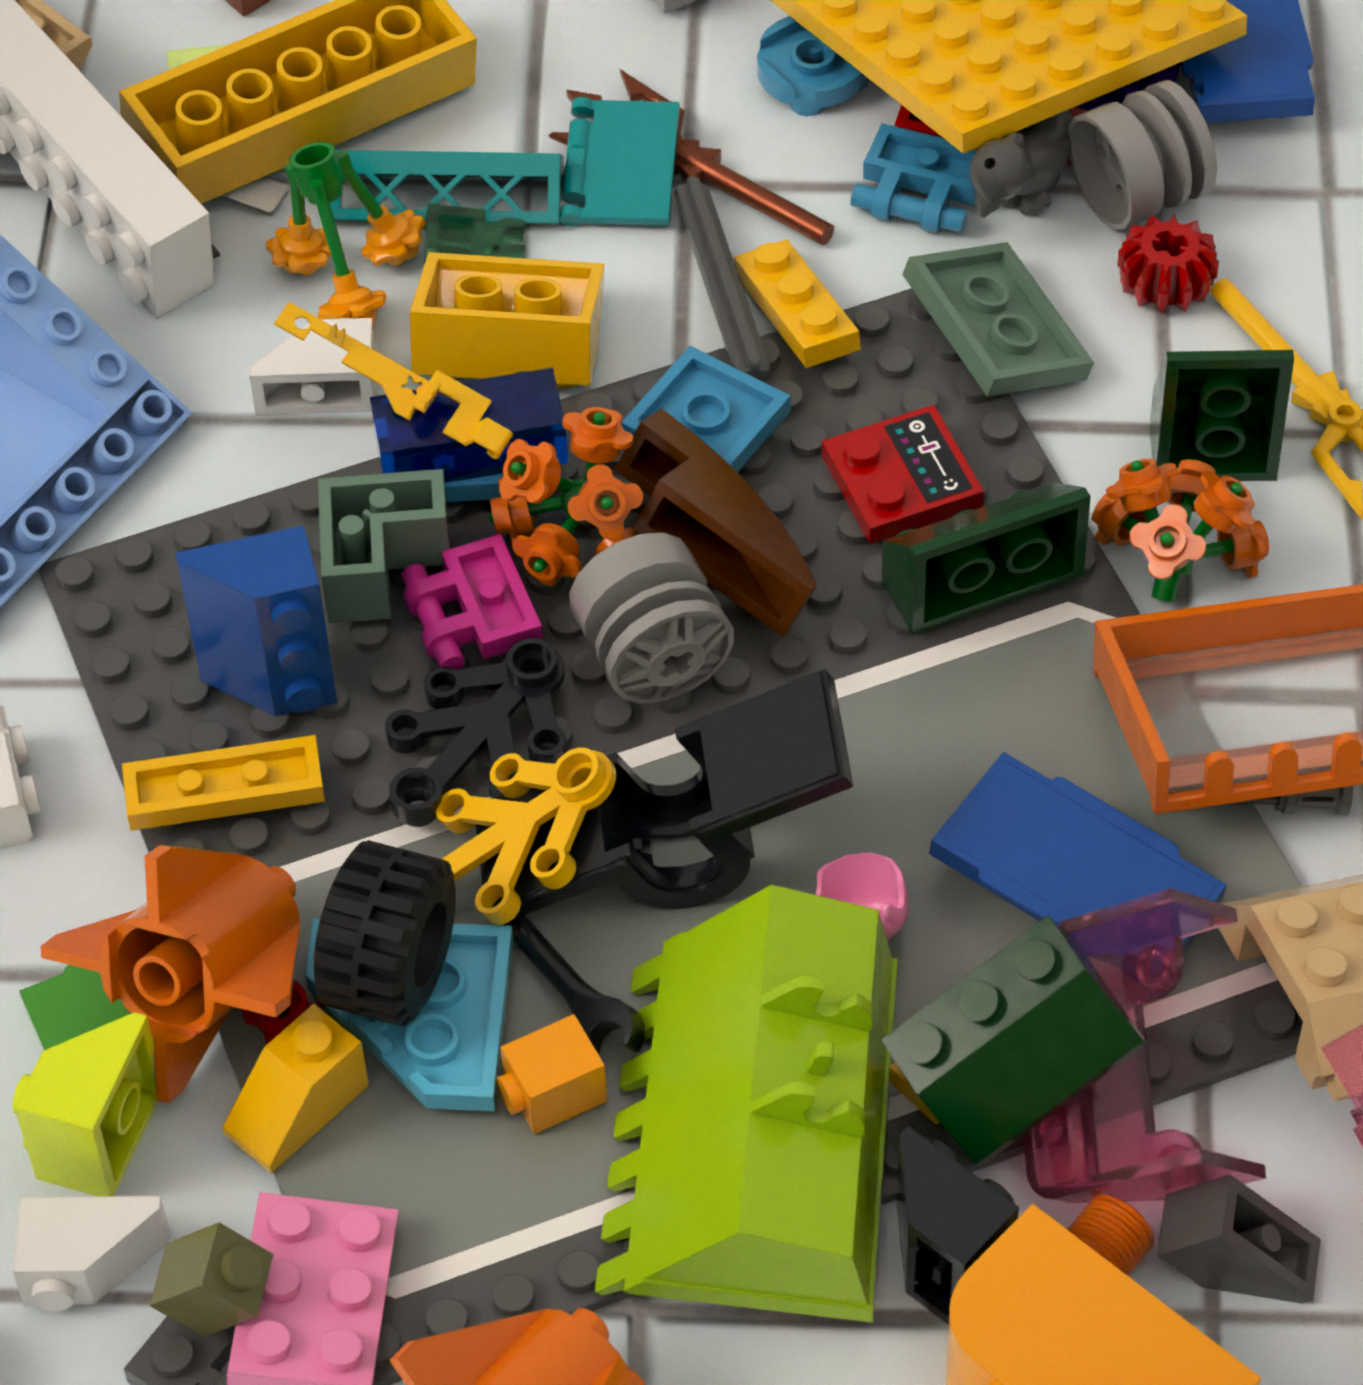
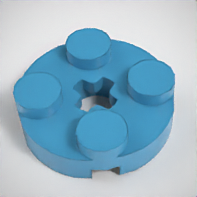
M791 16L772 24L763 33L760 40V50L757 54V75L760 84L772 97L785 104H790L791 109L798 115H817L824 107L834 106L847 101L860 90H863L869 82L865 75ZM807 57L813 61L823 60V62L808 64L803 62V58Z

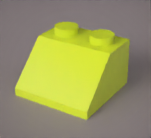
M134 1012L48 1048L42 1052L32 1074L22 1076L14 1093L12 1108L14 1114H17L23 1134V1146L28 1151L36 1179L97 1197L114 1196L158 1103L154 1041L148 1016Z

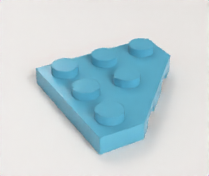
M313 918L305 977L308 990L318 999L313 965L320 918ZM454 923L447 955L436 986L425 1006L407 1026L403 1027L328 1006L325 1007L362 1042L426 1109L495 1112L497 1097L496 1077H499L500 1047L503 1042L514 942L512 926Z

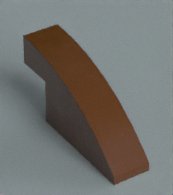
M659 409L640 422L633 435L632 446L625 449L614 468L617 473L631 483L637 484L642 491L649 495L632 529L639 534L663 532L681 538L693 554L707 579V583L780 636H786L817 587L815 579L801 552L777 516L756 491L695 433L665 410Z

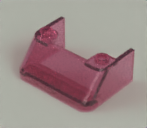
M1170 888L1058 922V924L1075 938L1146 1041L1143 1003L1167 996L1179 983L1184 967L1182 938L1236 923L1238 918L1237 909ZM1147 1045L1023 1135L1026 1173L1030 1186L1043 1198L1065 1203L1091 1202L1092 1198L1096 1195H1112L1123 1201H1165L1166 1194L1231 1174L1243 1184L1266 1179L1264 1164L1204 1150L1194 1136L1183 1131L1174 1129L1155 1131Z

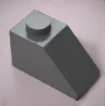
M1231 1174L1165 1195L1157 1256L1203 1288L1303 1304L1314 1300L1321 1239Z

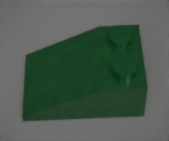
M1293 350L1166 352L1153 387L1149 426L1152 459L1156 461L1157 466L1173 463L1178 468L1180 461L1191 459L1211 465L1216 470L1215 474L1220 478L1227 475L1238 481H1277L1294 365Z

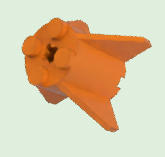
M159 845L145 855L147 903L137 910L56 934L41 945V958L99 972L104 991L111 1003L120 998L129 1012L148 1016L154 1039L158 1101L169 1103L184 1091L225 1018L234 1007L276 1018L290 1006L301 936V922L297 903L294 900L296 894L295 882L291 875L280 867H268L261 861L238 853Z
M578 1308L572 1314L555 1309L536 1310L408 1341L389 1360L406 1385H645L641 1377L628 1368L620 1354L608 1341L609 1331L604 1321L593 1311L586 1308Z

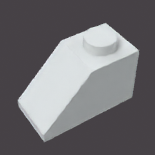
M372 318L322 319V321L331 326L337 323L338 330L345 327L347 335L376 351ZM309 322L301 329H307L310 326ZM312 331L309 332L304 341L291 335L250 366L249 371L256 416L375 412L376 382L342 364L341 362L348 352Z
M161 1196L21 1197L13 1274L23 1306H35L46 1311H63L72 1305H94L169 1242V1226Z

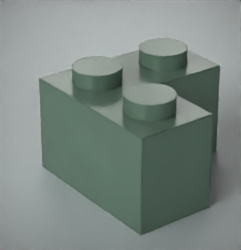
M443 469L318 479L321 579L328 624L391 619L389 569H402L412 564H421L424 567L443 565L441 552L450 549L449 518Z

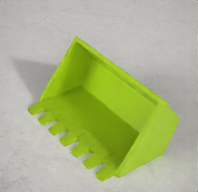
M771 884L687 932H680L664 941L661 954L635 967L632 973L630 991L636 995H642L658 990L656 1001L637 1011L645 1024V1040L652 1038L651 1049L625 1062L621 1067L620 1089L629 1092L647 1086L646 1098L621 1110L615 1116L613 1137L621 1142L641 1136L639 1149L615 1160L609 1166L607 1187L614 1192L635 1187V1195L633 1200L607 1212L603 1217L601 1239L607 1243H612L629 1238V1247L627 1252L599 1265L595 1283V1291L603 1296L624 1290V1292L633 1295L873 1322L890 1090L889 1067L892 1061V1056L881 1039L894 1030L898 958H892L878 909Z

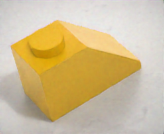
M313 1003L263 1048L222 1127L224 1135L272 1174L369 1086L362 1042Z

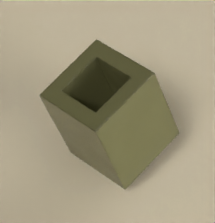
M220 1222L168 1242L149 1306L203 1337L258 1317L273 1253Z

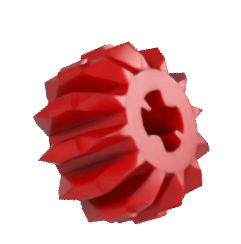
M1175 213L1168 222H1161L1150 215L1145 227L1131 225L1126 241L1122 242V248L1118 251L1117 267L1120 268L1119 274L1121 275L1120 282L1123 292L1135 294L1138 307L1151 302L1157 304L1161 314L1168 305H1175L1180 310L1186 312L1192 301L1205 302L1206 296L1210 292V286L1214 284V279L1217 278L1219 267L1213 235L1201 233L1198 220L1185 225L1179 223Z

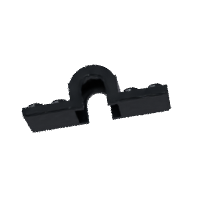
M826 669L817 671L675 728L678 742L700 765V770L694 777L682 783L662 786L647 783L630 768L617 752L607 755L616 769V782L612 792L604 802L586 811L569 852L576 862L574 877L562 888L548 889L530 870L532 856L547 841L555 819L553 817L540 826L515 884L514 890L521 898V907L517 915L532 913L611 881H614L637 903L640 902L648 906L667 909L704 905L734 891L747 877L750 870V859L755 857L750 827L854 787L835 680ZM530 788L521 797H502L500 799L528 803L546 790ZM476 824L477 835L491 826ZM695 835L713 857L686 866L659 867L653 865L651 854L640 851L643 847H649L650 838L676 839ZM499 853L480 865L482 885L488 881ZM559 861L553 863L548 871L556 867ZM503 897L499 898L494 903L493 907L497 906L501 902Z

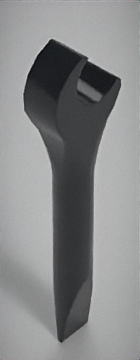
M516 915L510 922L503 924L512 926L514 943L563 996L572 1014H575L598 1054L600 1053L604 1038L611 1031L618 1028L622 1029L623 1046L633 1052L641 1050L645 1040V1024L641 1015L633 1007L620 999L605 996L590 986L525 915Z

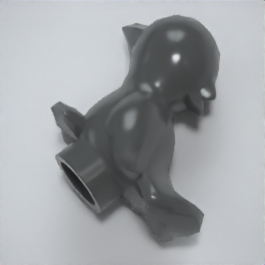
M1071 109L1000 139H990L976 149L969 162L968 177L971 186L975 190V201L981 218L987 217L1001 205L1004 208H1010L1014 204L1017 195L1022 196L1020 213L1024 215L1038 216L1045 208L1051 205V197L1048 192L1058 183L1060 171L1066 166L1067 160L1071 155V142L1067 139L1068 126L1075 117L1071 113Z

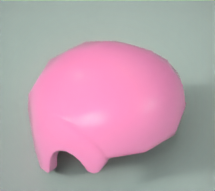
M873 852L848 854L825 864L817 872L815 895L878 909L888 942L904 926L909 909L908 893L903 872L893 858Z

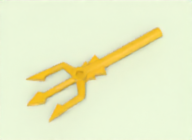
M1228 278L1217 281L1211 289V295L1262 350H1293L1294 365L1291 382L1297 388L1292 391L1291 403L1310 410V419L1326 425L1324 432L1311 451V455L1362 520V481L1350 480L1331 456L1330 452L1340 442L1353 441L1363 452V409L1350 399L1348 389H1339L1334 371L1318 375Z

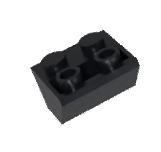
M907 1126L899 1134L897 1214L905 1292L949 1325L950 1302L956 1284L967 1269L1018 1219L1019 1207L1015 1204L1009 1192L999 1183L991 1179L982 1180L961 1165L957 1156L946 1144L935 1138L927 1140L910 1126Z

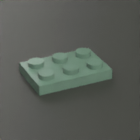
M1008 242L908 258L902 274L987 397L1087 380L1094 364L1093 360Z

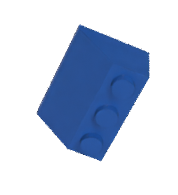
M304 525L175 552L198 671L202 682L273 716L293 712L304 713L321 706L338 703L320 586Z

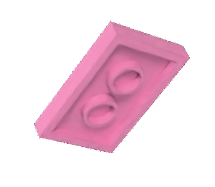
M259 1192L251 1241L273 1253V1258L258 1317L235 1325L227 1370V1385H373L397 1228L398 1209Z

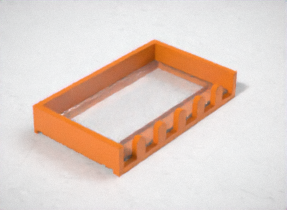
M1363 584L1095 621L1093 673L1095 677H1099L1145 782L1151 796L1150 805L1154 814L1363 784Z

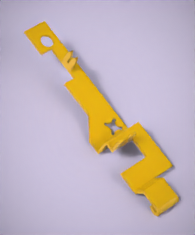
M288 302L274 322V325L302 341L312 331L346 350L348 353L341 363L381 385L394 412L407 420H411L417 410L425 414L438 392L460 404L442 431L445 435L465 446L475 442L488 449L486 453L493 459H499L513 437V433L509 429L488 417L480 421L492 402L490 399L439 370H436L430 381L347 335L345 327L338 330L337 323L331 326L291 302ZM304 318L309 322L310 326L307 329H299L295 325V320ZM408 377L414 383L422 384L417 387L416 395L411 389L402 388V386L407 385Z

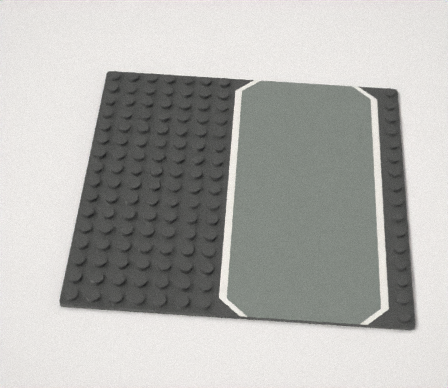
M912 288L844 309L843 311L859 330L861 350L809 368L804 367L778 331L760 336L770 365V372L767 378L759 380L791 395V412L740 469L738 474L756 491L777 516L797 545L817 584V587L786 636H780L707 583V587L717 597L722 611L727 615L734 628V645L726 662L707 681L681 696L664 702L646 704L624 700L610 685L606 677V671L596 658V649L585 638L570 609L569 592L575 578L561 577L554 586L540 583L526 570L523 558L517 556L513 551L509 533L501 535L542 624L543 640L554 647L564 662L565 676L563 683L551 694L556 725L564 732L566 737L567 752L575 748H588L599 751L606 756L617 752L630 768L647 783L659 786L682 783L694 777L700 770V765L678 742L675 728L817 671L826 669L835 680L854 787L750 827L755 857L750 859V870L747 877L734 891L704 905L667 909L648 906L640 902L637 903L614 881H611L525 915L583 980L601 994L620 999L636 1011L656 1001L658 990L642 995H636L631 992L633 970L635 967L661 954L664 941L680 932H687L771 884L815 895L817 872L822 866L848 854L873 852L894 859L903 872L908 893L909 909L906 922L902 929L888 942L892 958H898L894 1029H896L1039 922L929 855L932 838L1003 752L1050 780L1056 777L1067 779L1175 843L1179 848L1178 856L1227 884L1224 898L1220 904L1303 887L1254 804H1223L1154 814L1150 805L1151 796L1102 683L1099 677H1095L1093 673L1095 621L1141 614L1089 527L1084 576L913 635L910 632L881 580L883 540L869 544L822 458V440L935 405L984 490L983 507L1008 499L1020 491H1032L1052 483L1063 484L1009 393L990 397L985 395ZM726 347L706 353L732 366ZM673 364L535 407L536 446L541 442H547L554 446L556 457L561 465L562 477L574 480L585 475L586 461L576 457L570 449L572 433L562 426L564 415L569 412L582 413L585 409L591 407H602L619 412L622 415L623 421ZM413 446L46 562L40 569L42 582L123 789L122 763L316 735L325 802L139 830L148 853L159 845L238 853L261 861L268 867H280L290 874L296 886L294 900L297 903L301 922V936L294 980L304 988L309 1002L318 1003L322 1007V1011L347 1031L349 1030L308 990L305 977L313 918H321L326 898L340 867L362 841L370 840L442 859L477 836L476 825L465 833L456 834L452 833L436 817L433 822L426 826L412 827L400 821L392 811L389 789L393 778L408 768L428 769L459 734L453 733L427 737L419 750L408 754L392 750L387 742L385 723L392 713L402 709H409L415 712L436 710L426 700L424 680L431 670L440 667L436 658L428 655L421 639V633L424 630L419 617L410 613L403 597L406 586L401 574L405 568L389 569L391 619L328 624L321 579L318 479L413 471ZM620 450V454L615 460L600 464L608 466L612 471L613 477L625 484L631 483L614 470L625 451ZM556 489L549 498L561 496L562 490ZM642 491V504L638 508L631 509L623 522L624 528L633 526L647 502L649 495ZM490 500L447 502L450 549L498 535L494 523L490 522L488 518L490 512H492ZM563 509L534 515L536 528L544 523L562 526L569 517ZM588 521L581 522L572 534L579 545L578 559L581 562L582 569L595 556L594 551L604 539L600 536L598 528ZM304 525L320 586L338 703L321 706L309 712H293L273 716L201 681L175 552ZM443 565L424 567L428 576L445 571ZM457 599L446 602L442 606L446 618L463 613ZM476 641L463 644L460 647V651L465 664L461 669L502 663L508 652L483 659ZM532 671V672H528L527 674H535V673H539V672H537V671ZM1178 676L1135 682L1170 761L1207 756L1214 751L1221 750ZM442 685L437 687L435 690L438 692H447L450 691L453 687L449 685ZM498 689L464 693L463 700L458 706L487 702ZM524 701L511 715L509 722L515 753L519 754L524 760L530 761L527 737L533 729L526 701ZM402 728L396 733L408 735L415 730L412 728ZM543 743L539 745L538 748L541 750H550L555 748L557 745L553 743ZM487 744L448 786L443 795L452 789L460 788L467 791L471 796L490 798L489 779L491 762ZM418 800V801H414V802H412V803H410V804H412V805H417V804H422V803H424L425 801H420V800ZM463 806L460 807V808L454 813V815L458 814V813L461 811V809L463 808ZM695 835L676 839L650 838L649 847H643L640 851L651 854L653 865L659 867L686 866L713 857ZM479 865L454 882L456 890L455 924L493 925L475 907V896L482 886ZM1211 916L1154 991L1081 947L1148 1044L981 1167L974 1164L940 1122L934 1124L890 1083L881 1205L897 1200L899 1134L907 1126H910L927 1140L935 1138L946 1144L957 1156L960 1164L969 1171L974 1172L1296 1054L1303 1021L1265 956L1237 962ZM514 942L502 1046L573 1015L563 996ZM234 1007L228 1013L218 1033L239 1087L242 1090L266 1043L265 1035L257 1026L245 1023L242 1015L243 1009ZM282 1012L278 1017L284 1018L288 1016L289 1012ZM618 1028L611 1031L604 1038L600 1053L598 1054L605 1065L608 1102L535 1135L521 1112L515 1115L509 1113L498 1088L495 1112L426 1109L362 1044L369 1086L279 1166L273 1174L281 1195L398 1209L397 1228L373 1385H391L402 1381V1378L389 1360L408 1341L542 1309L562 1310L569 1314H572L578 1308L594 1311L635 1296L624 1292V1290L602 1296L595 1291V1283L599 1265L627 1252L629 1247V1238L607 1243L601 1239L604 1215L634 1199L635 1187L617 1192L610 1190L607 1187L609 1166L612 1162L640 1148L641 1136L620 1142L613 1137L617 1113L646 1098L647 1086L629 1092L620 1089L621 1067L625 1062L650 1050L652 1038L644 1040L639 1052H633L622 1045V1029ZM502 1059L500 1061L499 1076L503 1075Z

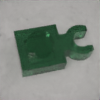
M428 203L425 215L423 263L426 261L428 252L524 258L525 245L511 244L507 241L523 242L526 222L517 218H504L496 223H485V209Z

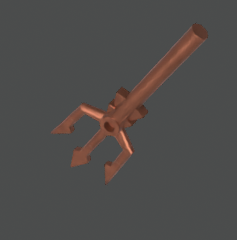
M620 69L621 78L631 101L671 102ZM566 89L567 97L571 103L577 97L602 100L601 95ZM680 108L674 176L680 173L685 181L691 176L698 177L701 183L705 181L822 246L830 241L834 233V225L720 164L721 149L700 147V140L682 139L681 131L685 111ZM551 132L548 135L551 139L564 145L568 144L569 132Z

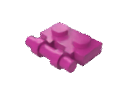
M501 534L442 551L444 572L428 576L424 566L421 564H412L402 571L401 577L406 586L403 597L410 613L419 617L424 630L421 633V639L428 655L436 658L440 667H450L455 670L461 669L465 664V660L460 647L476 641L483 659H487L508 652L515 643L528 638L543 640L542 624ZM457 599L463 613L446 618L442 609L443 604Z

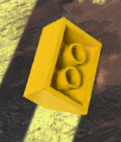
M428 252L410 309L411 371L418 375H430L432 377L436 370H439L453 379L458 377L489 379L498 384H511L523 381L549 383L558 388H570L576 385L590 386L598 353L605 263Z

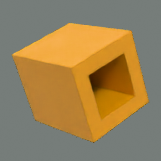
M575 1014L500 1047L503 1075L496 1077L498 1091L509 1113L515 1115L521 1112L534 1135L608 1102L605 1065Z

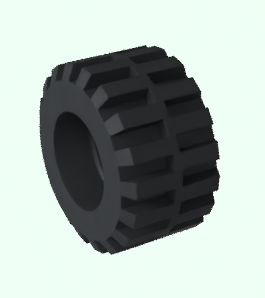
M370 840L362 841L356 846L340 867L331 885L317 931L313 968L316 993L322 1005L403 1027L415 1019L427 1003L436 986L452 935L456 907V890L453 871L448 861Z

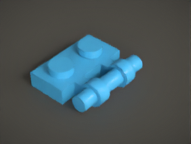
M881 123L863 162V179L879 183L876 188L856 183L852 191L850 204L854 207L870 210L871 216L874 218L889 221L894 216L919 222L922 230L939 233L943 228L963 233L968 219V211L949 206L951 200L969 205H974L975 190L971 186L968 175L969 162L976 149L963 154L944 138ZM901 188L928 194L926 200L899 193Z

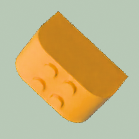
M1034 1204L967 1269L956 1284L951 1297L946 1385H1260L1261 1382L1259 1375Z

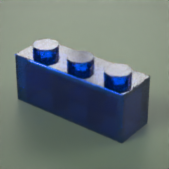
M553 368L521 371L510 375L472 381H459L492 401L480 421L488 417L513 433V437L499 459L491 458L486 453L488 449L475 442L465 446L442 433L460 404L438 392L425 414L417 410L411 420H407L394 412L386 394L370 397L374 435L382 474L443 469L445 483L503 474L508 447L517 439L527 441L529 446H538L541 442L550 443L556 450V457L560 464L568 463L566 429L562 426L564 414Z

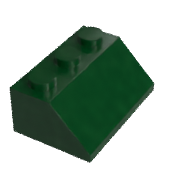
M1052 483L1032 491H1020L1008 499L975 510L961 511L949 519L919 529H907L895 537L883 540L881 580L912 635L1084 576L1091 496L1085 487Z
M1049 915L881 1039L918 1097L978 1167L983 1166L1148 1044L1075 938Z

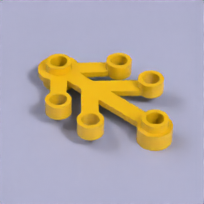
M575 748L563 754L555 764L526 761L516 753H508L501 756L491 767L490 780L505 797L512 799L521 797L530 788L546 790L528 803L471 796L467 791L460 788L452 789L442 796V800L435 810L436 816L452 833H465L476 824L491 826L442 858L450 863L455 882L499 853L488 881L480 887L475 896L476 909L491 924H506L518 914L521 907V898L514 890L515 884L540 826L553 817L555 819L547 841L532 856L530 870L548 889L562 888L574 877L576 862L569 852L586 811L604 802L612 792L616 782V769L609 758L603 753L588 748ZM517 771L515 776L508 780L510 775ZM463 806V808L461 809V811H460L458 814L454 815V813H455L460 807ZM559 861L556 867L548 871L553 863ZM503 897L501 902L497 906L493 907L494 903L499 898Z

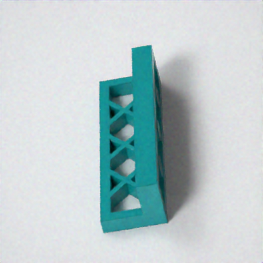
M347 150L356 173L359 176H367L382 191L374 198L380 205L388 197L398 208L388 209L392 215L399 214L408 209L393 191L408 177H425L439 193L422 210H412L416 216L421 215L426 222L560 224L561 179H564L565 158L560 153ZM377 176L396 178L386 186ZM435 177L453 179L443 187ZM465 178H483L497 193L480 211L466 210L450 194ZM492 178L511 180L501 188ZM522 179H548L547 212L523 211L508 193ZM342 194L338 199L330 203L334 220L368 221L369 213L366 208H342ZM446 199L456 210L433 209ZM503 199L514 211L491 210Z

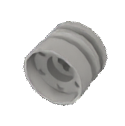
M1170 80L1159 81L1147 86L1145 90L1126 95L1122 104L1118 102L1106 103L1079 114L1073 118L1068 126V140L1071 142L1070 162L1078 186L1093 212L1104 224L1114 230L1126 229L1131 225L1149 219L1150 215L1156 216L1163 206L1166 208L1178 207L1184 204L1187 199H1196L1206 195L1216 184L1217 161L1215 147L1207 123L1188 93L1181 86Z
M663 532L639 534L616 542L594 556L577 574L569 592L570 609L585 638L596 649V658L606 671V677L610 685L624 700L646 704L664 702L686 694L707 681L726 662L734 645V628L727 615L722 611L717 597L707 587V579L690 549L681 538Z

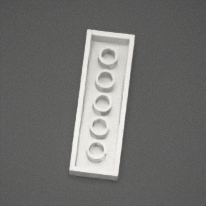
M0 0V153L6 154L9 152L19 163L20 171L28 185L35 191L40 189L44 191L52 200L53 208L61 222L68 228L73 226L77 228L85 237L86 245L94 259L100 265L108 263L118 274L120 284L127 296L134 303L142 301L157 319L214 286L209 212L15 0Z

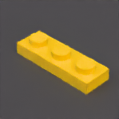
M788 239L777 243H766L755 250L734 256V263L741 283L805 368L861 350L859 330Z
M316 735L122 763L126 810L131 831L325 802Z

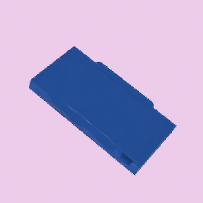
M1226 0L1247 15V34L1180 63L1183 75L1189 78L1193 100L1206 123L1313 116L1315 96L1308 70L1312 69L1314 58L1299 1Z
M1005 752L998 757L932 838L929 855L1036 920L1041 921L1049 915L1075 938L1079 946L1153 991L1211 916L1212 906L1220 904L1223 900L1227 884L1178 856L1179 848L1175 843L1067 779L1056 777L1050 780Z

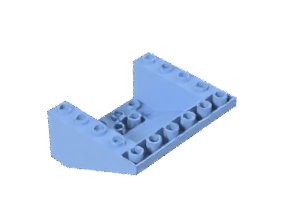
M1 235L0 609L157 452L192 414L180 400Z

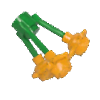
M316 142L302 146L291 155L290 163L285 165V171L291 188L292 216L288 219V228H278L275 231V238L266 241V250L273 255L272 263L274 266L284 267L285 271L290 274L299 273L305 276L315 273L319 267L326 266L328 264V257H331L336 272L332 275L336 292L332 294L328 303L319 306L318 318L321 320L372 318V324L377 321V309L386 304V293L382 290L371 291L365 286H359L355 271L348 269L330 203L341 196L343 192L342 186L346 180L369 213L367 220L372 228L365 234L367 242L361 250V254L364 258L370 259L376 266L385 262L392 266L402 265L405 260L416 257L419 251V244L422 241L420 232L426 221L421 215L416 216L412 209L392 215L386 206H379L354 170L347 150H341L336 153L334 146L327 142ZM304 197L308 198L311 204L317 205L323 228H313L311 218L305 213Z

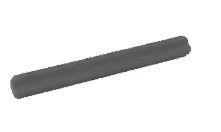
M688 177L686 183L677 185L675 197L731 365L754 378H767L770 372V365L708 186L701 184L698 177Z

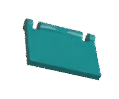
M574 98L572 100L571 114L579 119L572 120L569 125L562 199L570 204L561 207L560 222L567 226H578L580 224L669 226L680 115L679 102ZM594 116L593 122L586 120ZM583 201H585V206H584V208H581L580 206H577V205H573V204H580V203H582Z

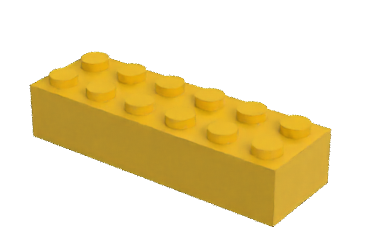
M333 0L119 91L120 114L192 195L203 204L285 168V165L290 163L291 155L302 146L316 142H327L333 146L475 85L477 38L446 0Z

